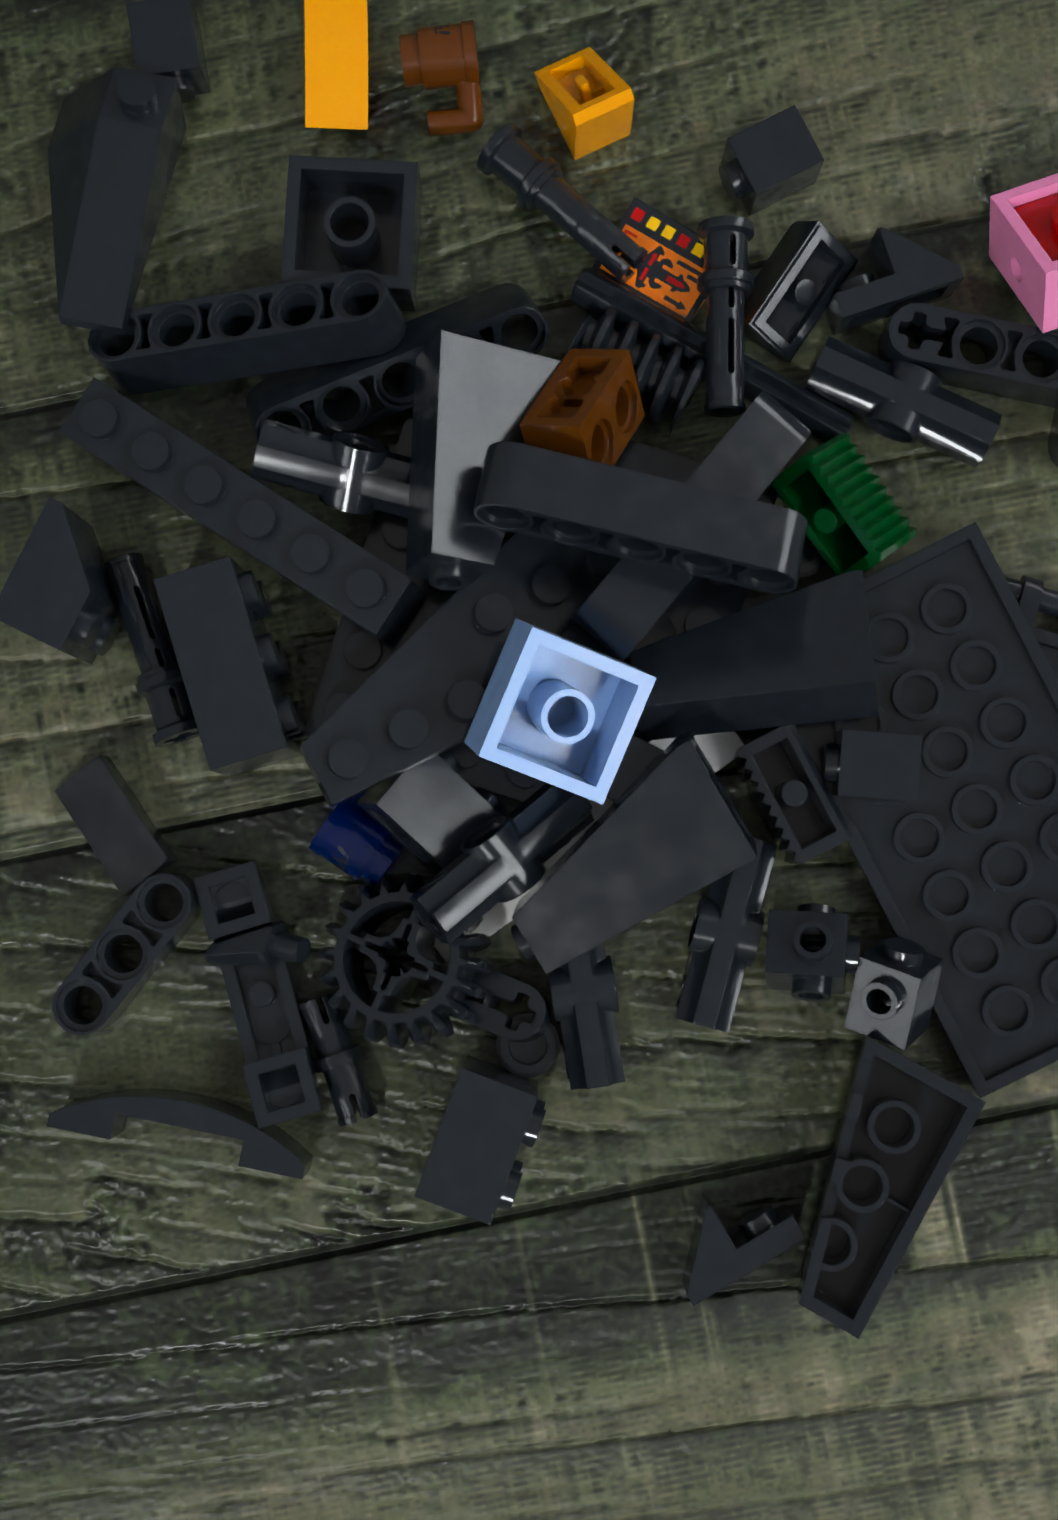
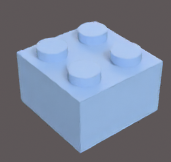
M515 618L464 743L479 757L603 805L654 686L656 677L634 666Z

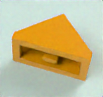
M587 47L534 72L537 83L574 160L630 135L635 100L632 89L591 47Z

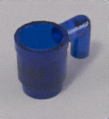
M364 791L336 806L314 837L308 849L319 857L322 856L356 881L361 878L376 888L381 882L382 876L386 875L395 863L404 846L391 838L390 833L378 822L366 815L367 812L357 804L358 800L366 792Z

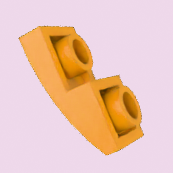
M304 0L305 128L368 130L367 0Z

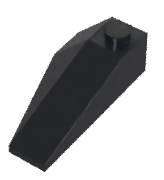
M113 67L69 94L63 100L48 145L58 314L61 324L119 335L125 334L186 132V122L177 78Z

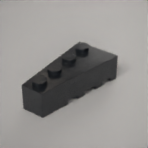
M865 1035L861 1037L797 1290L798 1301L801 1306L858 1339L986 1103Z

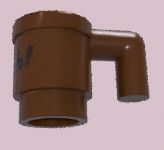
M474 20L461 21V23L421 27L417 28V33L399 35L405 87L424 85L425 90L456 87L458 108L427 111L430 137L478 131L484 123Z

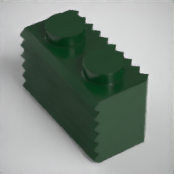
M841 433L808 452L770 483L788 509L797 511L808 521L806 535L835 576L855 570H863V573H865L915 538L917 528L909 526V517L901 515L902 507L894 505L895 497L887 495V486L879 485L880 476L872 474V466L865 464V455L857 454L858 445L851 444L850 434Z

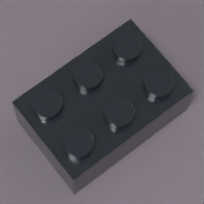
M230 556L153 579L210 771L233 777L301 756L302 753L299 750L301 747L300 740L309 737L299 702H292L290 695L286 696L281 679L291 677L290 668L280 640L274 641L270 632L267 633L263 619L272 617L273 613L262 580L256 581L252 570L245 572Z

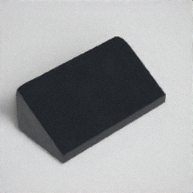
M819 221L794 222L754 279L753 291L745 299L744 335L784 362H791L830 304L834 294L838 292V286L846 280L858 260Z
M98 755L55 790V793L123 896L137 889L148 877L161 873L178 861L109 756Z

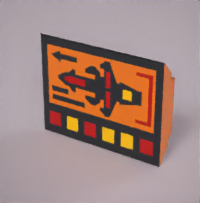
M634 197L617 227L640 247H644L648 251L645 261L640 268H637L622 253L617 254L630 265V269L635 273L624 283H620L616 276L597 260L592 269L691 323L705 301L697 290V278L703 273L704 243L698 239L697 233Z

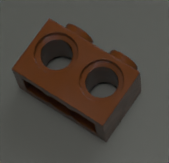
M570 349L519 424L525 444L615 466L645 416L629 350Z

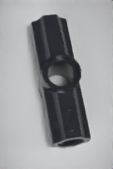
M831 336L828 337L805 386L808 390L833 404L863 416L864 423L870 429L886 438L907 444L918 441L974 468L981 463L991 446L1003 416L992 409L942 388L941 380L931 371L919 365L902 360H893L888 363Z
M265 419L253 461L252 478L317 494L319 500L325 505L343 512L365 515L379 510L408 519L411 457L389 452V447L383 442L365 435L337 432L331 437Z
M549 783L544 784L509 815L504 814L492 818L474 830L461 844L460 850L463 853L409 897L414 913L425 928L430 930L440 942L450 944L498 902H508L531 889L545 874L546 867L544 863L594 821L591 812L592 805L585 797Z
M754 838L758 858L709 884L706 896L702 895L700 897L688 939L687 951H690L691 954L676 1002L675 1018L729 1033L746 967H751L760 943L765 913L761 911L766 888L770 882L778 845Z
M604 943L548 973L555 1021L561 1022L564 1042L562 1046L567 1079L570 1081L571 1090L599 1088L625 1082L615 1013H619L611 956L605 955Z

